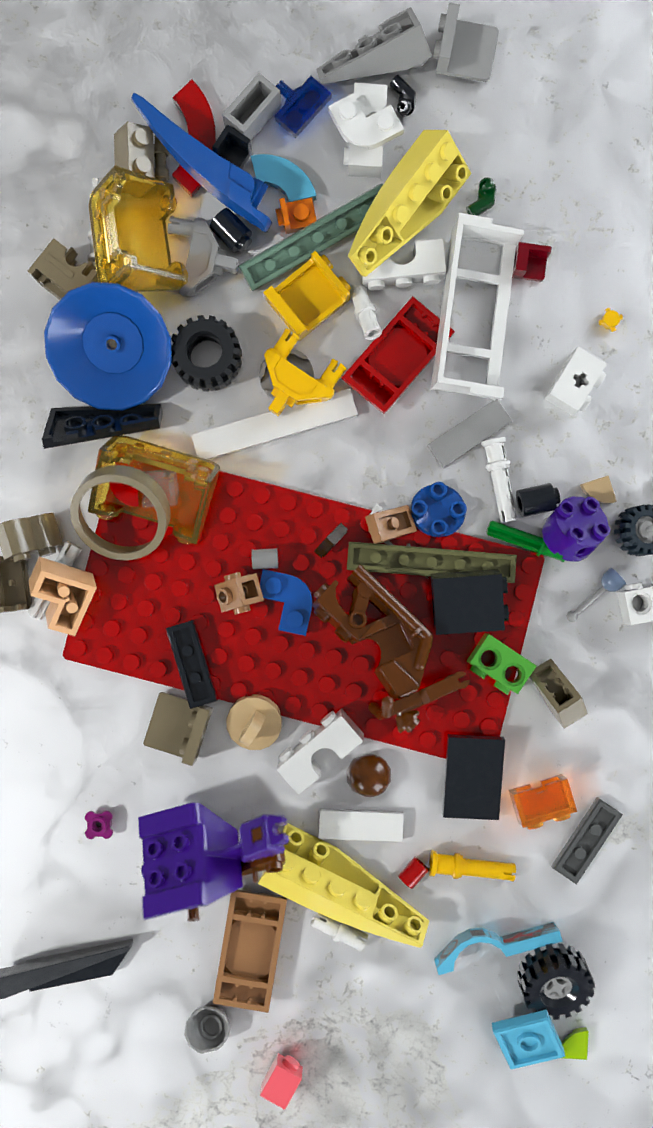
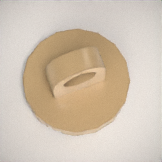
M262 695L244 696L239 698L230 708L226 718L227 731L231 739L239 746L248 750H262L271 746L278 739L282 729L281 712L278 706L267 697Z

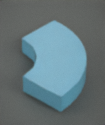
M268 154L251 156L256 179L279 189L287 197L288 202L307 198L317 199L315 189L308 176L291 161Z

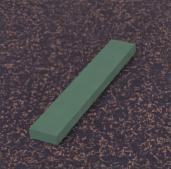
M383 184L373 187L238 265L251 291L258 289L308 260L314 251L320 253L358 231L368 209Z

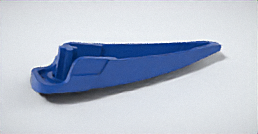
M133 93L131 97L132 102L152 132L175 160L221 203L245 218L249 223L264 232H268L272 221L264 213L257 210V207L269 186L217 155L172 122L142 96Z

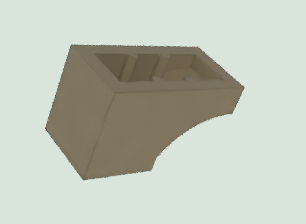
M552 659L534 669L529 678L542 695L549 710L564 729L588 714L583 698Z

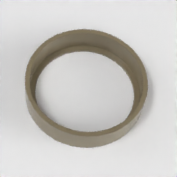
M124 465L105 466L90 473L77 489L70 507L71 521L80 539L93 551L116 560L138 559L154 551L165 535L171 516L170 504L162 487L143 471ZM107 482L124 483L138 489L148 497L156 510L158 529L155 537L146 544L131 547L107 542L95 534L85 522L80 508L82 497L92 487Z

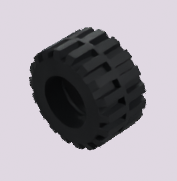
M198 315L197 321L189 318L186 320L187 325L183 327L180 324L177 327L179 333L177 335L173 334L171 338L173 345H171V361L174 369L186 384H190L196 390L198 388H202L203 391L209 392V388H214L215 391L220 390V385H229L231 383L230 379L232 377L236 378L238 375L237 369L241 368L242 350L234 330L228 327L225 321L222 319L217 321L215 316L209 315V319H205L204 315ZM203 341H214L222 347L220 359L210 367H198L191 361V353L194 347Z

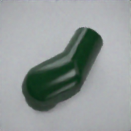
M486 177L479 182L478 200L466 207L468 214L479 216L493 207L496 197V185L493 179Z

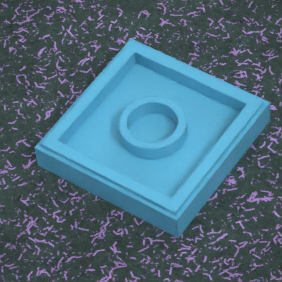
M547 1009L492 1023L493 1033L510 1069L565 1057L564 1047Z

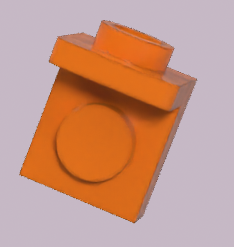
M285 198L279 199L280 208L275 209L278 226L284 225L285 234L295 233L317 220L312 198L288 203L285 202Z

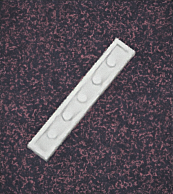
M348 388L334 392L333 397L328 401L302 405L294 404L292 408L287 406L279 417L272 412H267L192 434L191 436L199 462H204L356 417L358 413L351 389Z

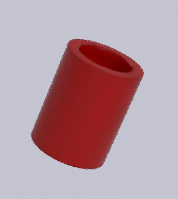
M414 856L398 877L404 884L413 889L429 869L421 860Z

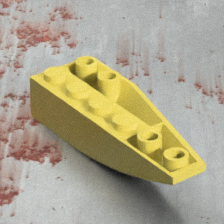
M423 130L376 195L359 227L348 257L361 276H368L441 215L472 174L448 130Z
M289 823L284 826L281 833L288 835L290 841L284 844L286 863L280 872L268 873L264 870L259 879V885L312 911L362 931L419 948L423 946L430 920L337 847Z

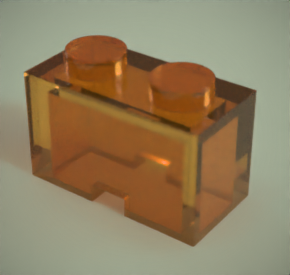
M561 774L540 780L542 786L531 788V785L527 784L508 790L517 821L523 828L536 829L542 827L545 821L552 819L554 821H563L571 817L570 814L577 812L566 777Z

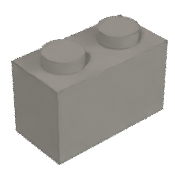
M258 73L222 114L225 127L226 125L231 126L252 141L282 106L280 90Z

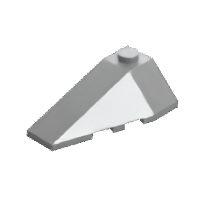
M410 7L379 25L380 31L374 36L368 37L364 35L361 37L354 50H343L317 68L321 84L403 71L424 65L427 59L433 57L421 24L412 8Z

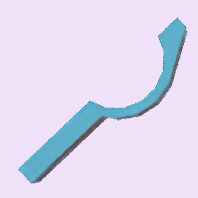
M554 922L500 937L495 932L487 929L474 928L458 934L434 958L438 975L454 971L455 960L459 953L471 944L479 942L490 943L501 949L505 956L508 957L534 950L538 947H545L547 944H556L563 941L560 930Z

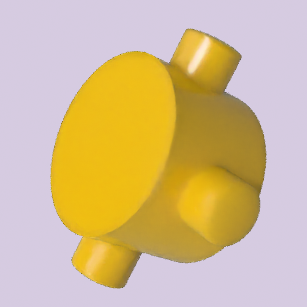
M606 308V313L598 323L605 329H610L611 332H614L620 320H623V316L611 310V308Z

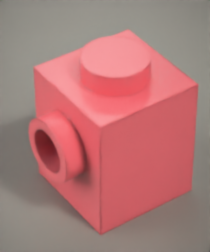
M278 1053L262 1081L260 1096L285 1110L302 1080L303 1067L292 1056H283Z

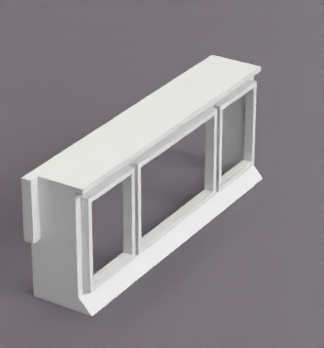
M459 213L457 222L451 231L431 390L437 389L485 397L493 401L497 399L502 400L505 387L499 386L515 251L517 243L524 235V230L491 224L492 218ZM461 239L503 246L499 275L458 268ZM456 278L498 285L490 350L448 343ZM453 353L488 359L486 383L482 384L444 377L446 354Z

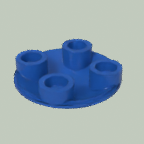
M435 482L419 490L414 496L410 508L416 527L423 533L433 537H446L455 533L463 524L467 511L466 504L460 494L442 482Z

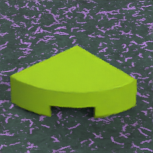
M586 1027L574 1029L572 1033L561 1041L565 1052L564 1059L587 1060L589 1031Z

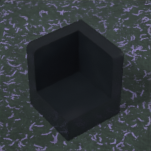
M226 125L212 147L213 152L243 169L252 155L251 140L229 125Z

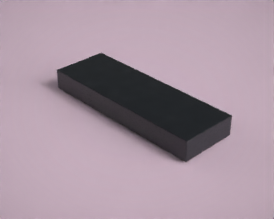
M194 620L166 628L190 709L218 701Z

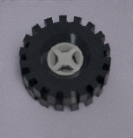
M557 943V948H553L552 944L545 945V950L541 951L540 947L534 949L535 955L532 956L528 953L525 956L526 963L521 962L519 965L520 971H517L518 983L526 1007L529 1010L531 1009L532 1013L547 1009L549 1015H552L553 1020H560V1015L563 1014L565 1018L571 1017L570 1012L574 1010L576 1013L582 1011L581 1005L587 1006L590 1003L588 997H593L595 993L593 990L595 983L582 953L579 950L576 952L575 948L570 945L565 949L564 944Z

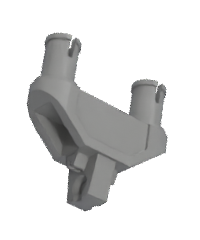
M170 216L169 222L171 223H168V234L190 237L192 241L185 271L182 274L158 269L156 274L159 277L155 278L156 287L177 290L182 296L191 297L215 281L217 276H222V272L237 274L239 260L226 256L227 252L220 249L205 219L195 218L192 221Z

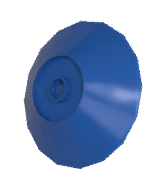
M91 282L68 291L51 310L44 330L45 356L56 380L75 399L97 409L123 411L145 403L163 386L172 364L171 337L161 314L142 294L119 283ZM109 339L116 341V348L109 345Z

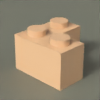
M39 557L29 579L30 595L50 601L45 613L48 629L75 636L97 588L93 573Z

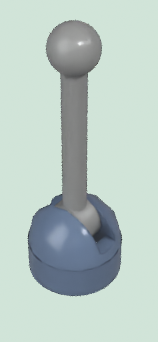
M613 568L607 570L602 577V587L575 611L568 612L567 619L570 622H575L578 619V615L605 591L615 592L626 585L625 580Z

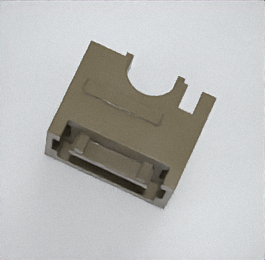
M54 238L28 269V273L38 284L59 300L68 291L88 283H105L99 273L95 271L96 268L92 262L89 261L87 264L84 262L82 265L76 266L78 262L75 258L78 254L74 248L71 247L68 250Z

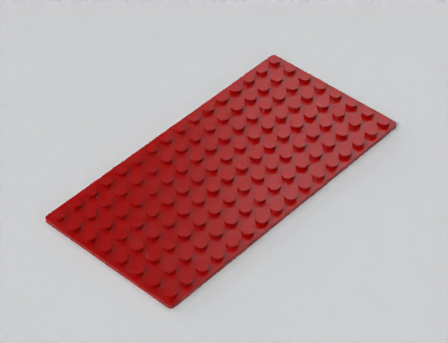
M120 446L117 449L113 465H124L141 470L162 487L170 504V522L159 546L144 557L133 560H116L100 555L92 549L90 550L85 571L93 573L97 588L76 635H67L63 650L64 659L184 690L166 628L194 620L219 700L235 703L244 696L262 695L271 699L278 706L281 716L318 726L322 725L321 720L332 711L336 714L340 709H343L364 733V738L446 759L448 734L500 737L511 691L507 695L493 686L496 681L488 675L483 679L470 670L472 665L467 662V659L484 633L490 634L521 655L545 561L543 555L536 556L534 552L457 532L446 537H433L423 533L417 527L416 532L389 540L393 545L398 546L410 544L411 547L517 555L515 583H508V593L503 594V602L508 605L509 621H504L505 630L436 635L433 624L431 577L369 572L432 633L433 641L419 690L460 671L465 672L466 675L459 678L458 681L462 683V681L469 680L467 687L458 689L413 709L420 712L417 716L420 722L411 732L408 733L404 730L400 733L397 729L396 715L380 720L368 709L371 702H376L382 707L383 698L386 696L390 697L375 674V669L379 666L381 659V650L375 641L366 639L353 645L349 641L345 643L335 634V627L329 622L324 623L315 615V608L313 606L306 636L278 630L284 602L263 598L264 601L251 604L250 611L234 615L233 610L222 612L214 586L225 582L224 576L237 572L241 573V577L256 573L260 584L263 569H253L252 550L277 548L278 568H268L265 570L288 574L301 579L309 588L313 603L317 599L314 593L324 583L330 586L336 580L338 582L336 587L337 601L348 615L352 603V592L355 589L347 580L354 571L347 570L349 542L374 544L365 519L372 510L126 446ZM108 483L95 534L107 542L120 546L131 547L146 544L152 541L157 533L158 517L156 510L148 497L141 491H139L140 507H131L122 503L115 497ZM342 523L348 529L347 533L324 557L320 558L314 551ZM370 601L365 613L367 622L364 626L385 617ZM491 650L484 651L481 655L482 664L484 666L492 664L494 661L493 652ZM510 666L506 669L505 678L507 681L515 679L517 671L515 666Z

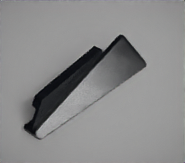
M133 939L30 959L25 964L1 968L0 999H5L28 989L31 992L113 975L132 947Z

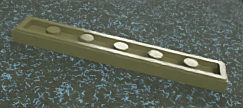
M349 542L347 570H355L361 564L368 572L431 577V574L499 569L502 577L506 576L507 583H515L517 555Z

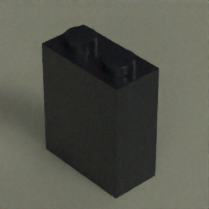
M499 569L431 574L433 624L436 635L505 630L504 621H509L508 605L503 602V594L508 593V583L506 576L502 577Z

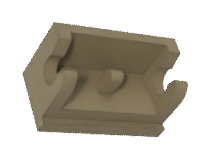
M0 556V613L28 610L32 604V597L29 588L27 560L14 563V559L4 560V557Z

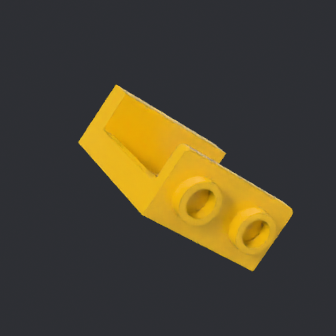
M316 251L311 253L310 260L276 288H273L271 285L263 292L265 300L292 333L294 332L300 337L299 341L350 301L349 290L351 287L342 276L337 277L331 270L334 267L330 260L324 254L320 257Z

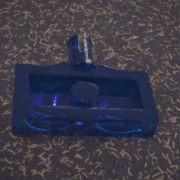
M312 76L295 90H292L283 80H280L276 87L280 90V94L286 101L284 106L275 115V121L294 138H297L331 100L332 93Z

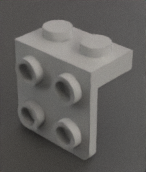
M449 3L447 14L441 13L438 32H442L443 36L442 41L436 40L433 58L438 59L436 73L487 82L492 72L499 30L494 26L457 20L460 4Z

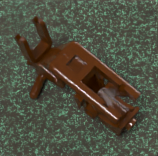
M360 564L347 578L355 587L352 592L349 614L347 615L337 601L336 587L338 582L336 580L330 586L324 583L314 593V596L317 598L312 604L315 608L314 613L324 623L329 622L335 627V634L345 643L349 641L353 645L370 639L379 645L381 659L379 666L375 669V674L390 697L386 696L383 698L382 707L376 702H371L368 709L380 720L396 715L398 731L401 733L406 730L409 733L420 722L417 718L420 712L413 709L458 689L467 687L469 680L460 683L458 679L466 675L465 672L460 671L419 690L433 641L432 633ZM370 601L385 617L364 626L367 622L365 613Z

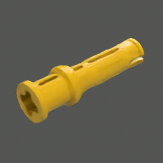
M434 850L430 852L429 876L442 874L451 875L453 879H458L465 875L510 880L514 882L516 877L512 875V873H516L515 863L463 858V855H460V853L444 855L437 854V851Z

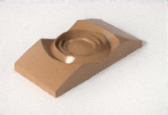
M239 889L231 893L213 1004L269 1013L287 904L286 897Z

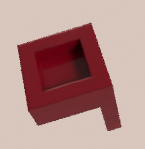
M519 242L515 251L512 278L542 282L545 278L547 258L551 254L552 247Z

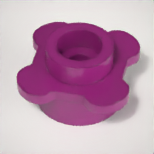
M89 811L85 815V820L87 821L85 836L88 839H94L95 837L110 838L113 834L111 829L112 813L110 811L97 813ZM98 822L101 823V827H97L96 824Z

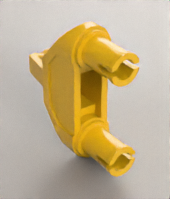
M285 328L275 346L267 349L264 353L274 388L271 395L275 397L268 409L278 417L286 405L292 408L294 404L302 405L330 400L334 395V386L347 370L343 364L340 363L338 366V361L331 359L330 364L320 379H314L288 362L287 356L297 341L300 340V337L294 332L291 334V330Z

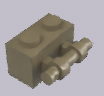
M127 121L114 134L116 189L141 194L156 181L157 191H167L169 170L166 169V157H168L169 151L156 135H154L153 140V132L149 126Z

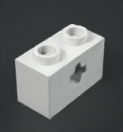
M578 346L571 353L544 399L572 416L579 410L583 412L592 399L589 393L593 386L598 388L606 376V373L602 371L607 363ZM576 378L581 380L579 383V388L574 386L576 384Z

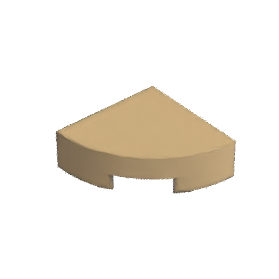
M609 476L580 485L585 495L595 498L600 503L611 504L617 502Z

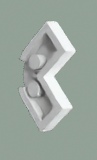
M352 93L328 106L330 116L347 143L351 142L354 145L368 147V150H371L404 133V128L391 105L366 117Z

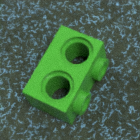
M484 633L467 659V662L472 665L470 668L472 672L483 679L488 675L496 681L493 686L507 695L510 691L519 694L536 668L535 664ZM491 650L494 654V661L492 664L484 666L481 662V655L484 651ZM510 666H515L518 671V675L513 681H507L505 678V671Z

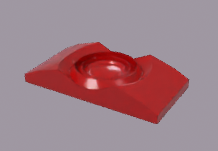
M412 296L383 329L382 334L369 345L341 379L380 412L385 414L423 369L434 359L440 318ZM450 328L448 340L455 333L452 328Z

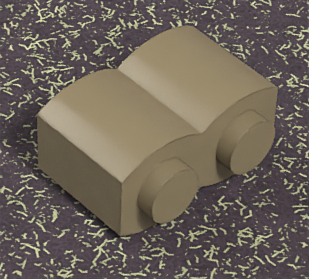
M45 513L0 523V547L4 560L14 559V563L31 559L30 554L39 553L40 557L55 554L56 548L63 545L54 513Z

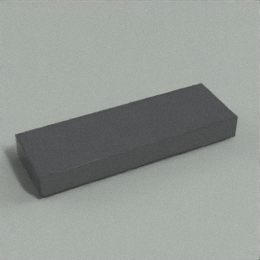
M597 797L551 867L577 885L623 814Z

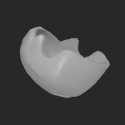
M204 1006L195 1010L185 1025L184 1035L188 1045L201 1054L218 1050L229 1037L230 1022L226 1013L216 1006Z

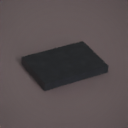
M447 735L443 818L499 820L505 751L504 737Z

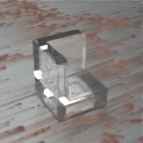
M176 469L144 471L162 487L170 506L177 505L179 490ZM144 495L142 500L143 507H154L148 497Z

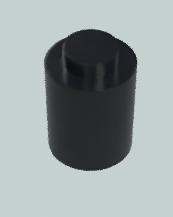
M229 208L221 210L209 225V228L232 252H237L238 250L243 252L252 242L250 238L252 231Z
M551 483L516 491L517 505L522 517L554 511L557 508V504H560L561 501L558 488H553Z

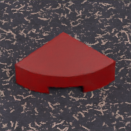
M109 482L111 491L118 500L131 507H140L138 489L124 483Z

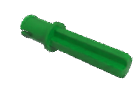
M490 521L486 533L490 537L534 551L536 556L542 554L560 562H565L564 559H561L562 555L558 552L553 554L548 549L543 536L539 537L496 521Z

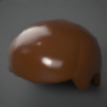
M366 754L354 758L346 771L347 783L352 791L364 797H375L382 794L391 782V768L385 759L375 754Z

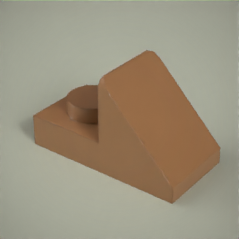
M408 505L365 517L374 544H380L417 531Z

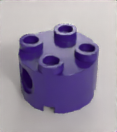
M572 496L564 499L547 518L546 523L543 525L542 534L545 544L553 554L558 552L563 556L561 559L578 562L586 559L610 534V527L598 500L593 497Z

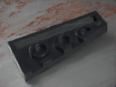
M140 404L123 411L97 409L92 406L51 408L42 436L43 447L47 449L159 429L163 414L161 404Z

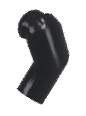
M396 75L389 86L399 95L397 111L402 116H409L415 109L416 92L399 75Z

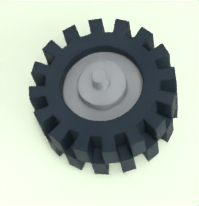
M639 505L625 509V512L620 513L618 516L621 519L616 520L614 524L619 526V529H614V534H619L620 538L615 539L617 544L623 543L620 548L623 551L628 550L627 554L652 555L653 505Z

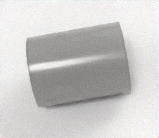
M277 548L252 550L253 569L278 568Z

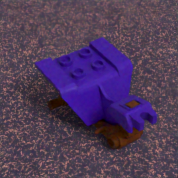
M188 803L138 817L139 838L142 839L143 865L141 867L145 896H142L143 919L147 920L187 910V921L200 920L199 907H205L243 887L242 876L252 874L253 882L257 883L258 872L266 870L268 873L282 871L283 865L286 863L284 844L290 841L288 835L279 832V827L287 825V818L282 815L264 814L242 823L239 828V843L238 830L200 803Z

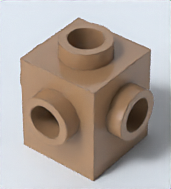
M240 572L224 576L225 582L214 585L222 612L233 610L234 615L250 611L251 604L264 601L256 573L242 577Z

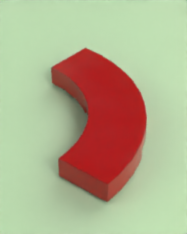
M191 79L172 97L173 102L183 114L188 134L212 150L216 142L213 114L205 95L193 79ZM181 165L172 173L173 179L191 197L200 189L201 185Z

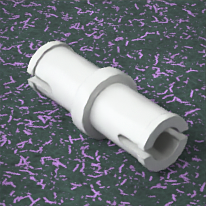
M362 285L356 286L350 290V297L355 307L354 315L362 326L365 338L367 340H374L382 334L376 318L377 310L374 304L370 302L366 287Z
M317 912L314 913L313 918L315 919L311 920V927L331 935L332 940L336 942L340 940L356 948L358 951L363 950L366 944L363 941L368 939L367 933H363Z

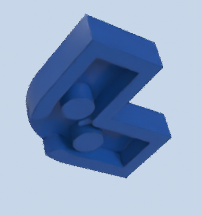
M263 569L260 580L263 598L284 602L278 630L306 636L313 604L309 588L301 579L295 576Z

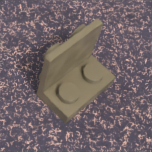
M160 692L143 742L144 746L182 757L181 763L193 766L197 761L213 707L202 705L190 709L187 699Z

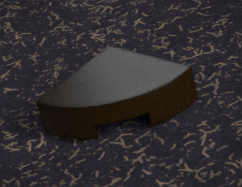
M340 523L314 552L320 558L324 557L343 538L348 529Z

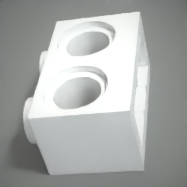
M642 582L625 585L626 591L617 592L623 625H635L653 621V585L643 587ZM635 596H639L642 600V606L638 611L632 606V600Z

